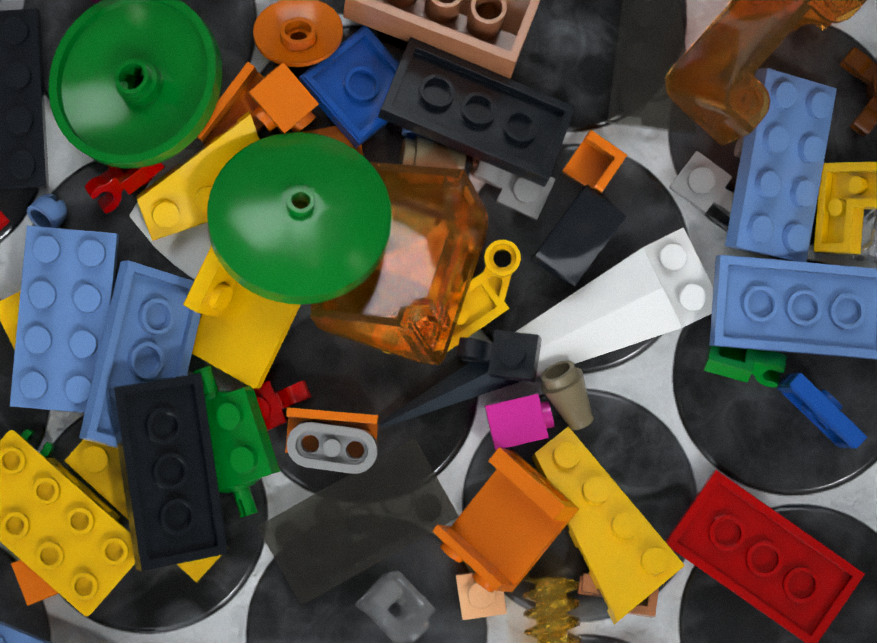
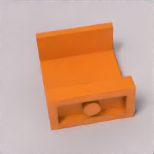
M499 447L488 460L496 468V471L452 526L437 524L432 531L443 541L440 548L444 553L458 563L462 561L467 563L475 571L472 574V578L491 593L495 590L513 592L579 510L571 500L516 451Z

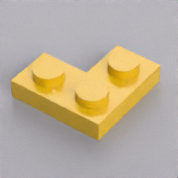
M877 162L824 163L818 193L813 252L823 254H861L864 209H877Z

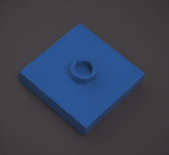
M363 26L342 42L330 57L314 64L298 80L319 103L318 106L351 144L358 148L388 123V121L378 118L399 62L367 26Z
M802 373L787 374L778 383L777 389L838 448L857 449L867 439V436L841 412L843 406L826 390L822 389V391H819Z

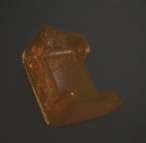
M731 0L670 69L665 83L667 94L673 102L721 146L747 136L757 127L769 111V93L753 74L790 32H794L803 25H816L821 31H824L832 23L848 20L867 0Z
M370 162L382 178L391 202V231L385 254L374 272L358 287L335 299L311 304L310 317L316 326L324 332L417 363L440 365L447 354L488 229L486 208L465 170Z

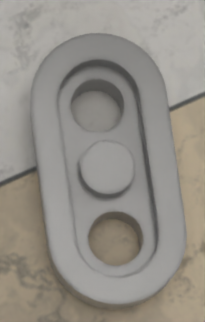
M304 421L295 426L287 438V451L291 459L303 467L358 474L365 472L374 464L378 454V444L372 433L361 427L319 421ZM307 435L315 436L319 441L318 449L315 451L306 450L302 443L303 438ZM353 441L360 442L364 447L363 455L360 457L350 456L347 451L348 444Z

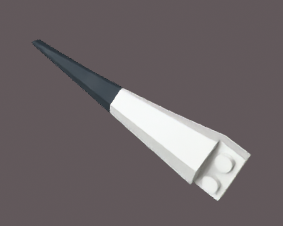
M683 227L642 247L516 332L538 334L542 338L537 377L545 369L557 362L572 361L576 364L681 329L712 314L713 286ZM469 362L382 420L379 426L387 427L522 381L491 378L488 375L489 364Z

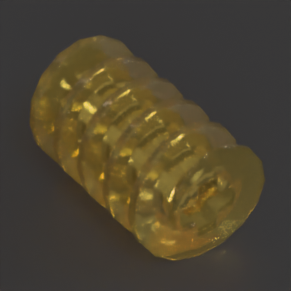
M555 576L524 578L523 581L535 584V588L523 593V598L536 602V607L523 612L524 617L536 620V625L525 629L524 635L536 638L537 643H581V636L568 632V630L581 625L580 618L567 613L580 606L579 599L567 596V593L579 588V582L567 577Z

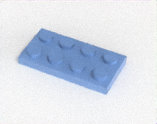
M769 68L756 69L725 242L726 247L779 260L807 262L837 88Z
M27 226L10 396L11 407L85 413L115 287L119 234Z
M717 255L715 258L709 346L877 360V269Z
M129 260L120 262L79 438L118 448L109 394L110 387L187 375L201 316L200 313H196L183 305L194 283L193 280Z

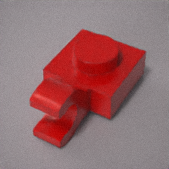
M162 162L142 168H118L107 165L109 169L100 176L89 180L84 188L92 199H95L103 192H107L97 201L106 214L118 207L124 189L131 195L138 188L149 183L165 166Z
M272 381L263 383L259 389L254 388L267 431L288 422L284 412L285 408L312 397L306 381H300L276 392Z

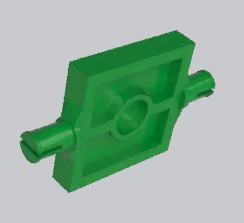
M212 366L193 371V374L201 373L219 492H233L240 518L257 513L258 510L250 486L254 485L262 477L280 472L254 388L247 386L234 391H219L212 372Z

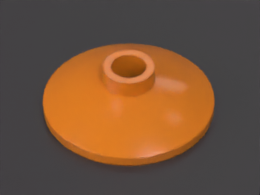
M280 0L271 4L259 14L254 23L253 37L259 52L270 61L277 64L284 62L289 67H304L327 59L338 49L343 38V25L337 12L319 0Z

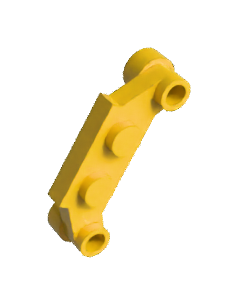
M497 240L491 243L484 255V272L411 323H404L394 317L380 320L373 330V341L377 348L387 354H395L400 351L431 353L436 361L459 345L460 337L469 338L509 310L504 300L511 275L517 270L521 261L518 247L509 240ZM498 252L507 253L510 257V264L506 267L497 266L493 260L494 255ZM389 328H395L400 333L399 341L393 345H389L383 340V333Z

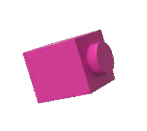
M539 394L484 406L494 450H497L499 447L508 448L549 438L547 429L555 427L549 401L540 402Z

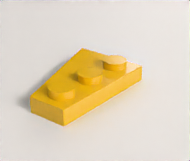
M250 111L237 119V122L221 135H216L204 144L201 150L184 163H179L137 195V202L152 241L207 222L208 200L219 172L235 154L248 145L260 140Z

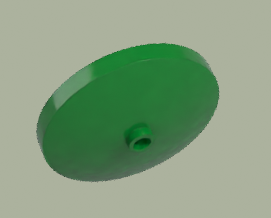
M101 0L75 20L56 49L49 75V100L55 121L63 135L72 145L102 164L118 168H142L163 162L178 154L193 142L204 129L215 110L223 76L219 46L207 23L180 0Z
M294 132L277 134L258 140L243 148L219 172L208 200V233L214 253L223 268L234 280L249 291L266 299L281 303L299 305L320 303L335 299L355 289L379 265L385 254L390 237L392 222L391 202L386 186L373 165L363 155L345 143L313 133Z

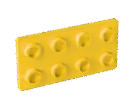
M211 245L183 303L187 308L202 314L192 354L244 384L251 386V388L259 389L301 304L276 302L249 291L227 273L216 257Z
M10 430L0 440V542L84 616L91 615L135 565L131 533L117 521L121 516L55 458H45L16 431Z

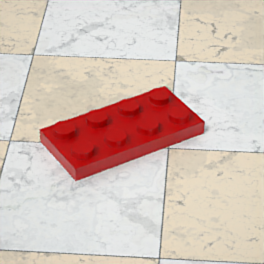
M714 470L665 540L673 551L805 643L819 642L865 575L862 571L717 470Z

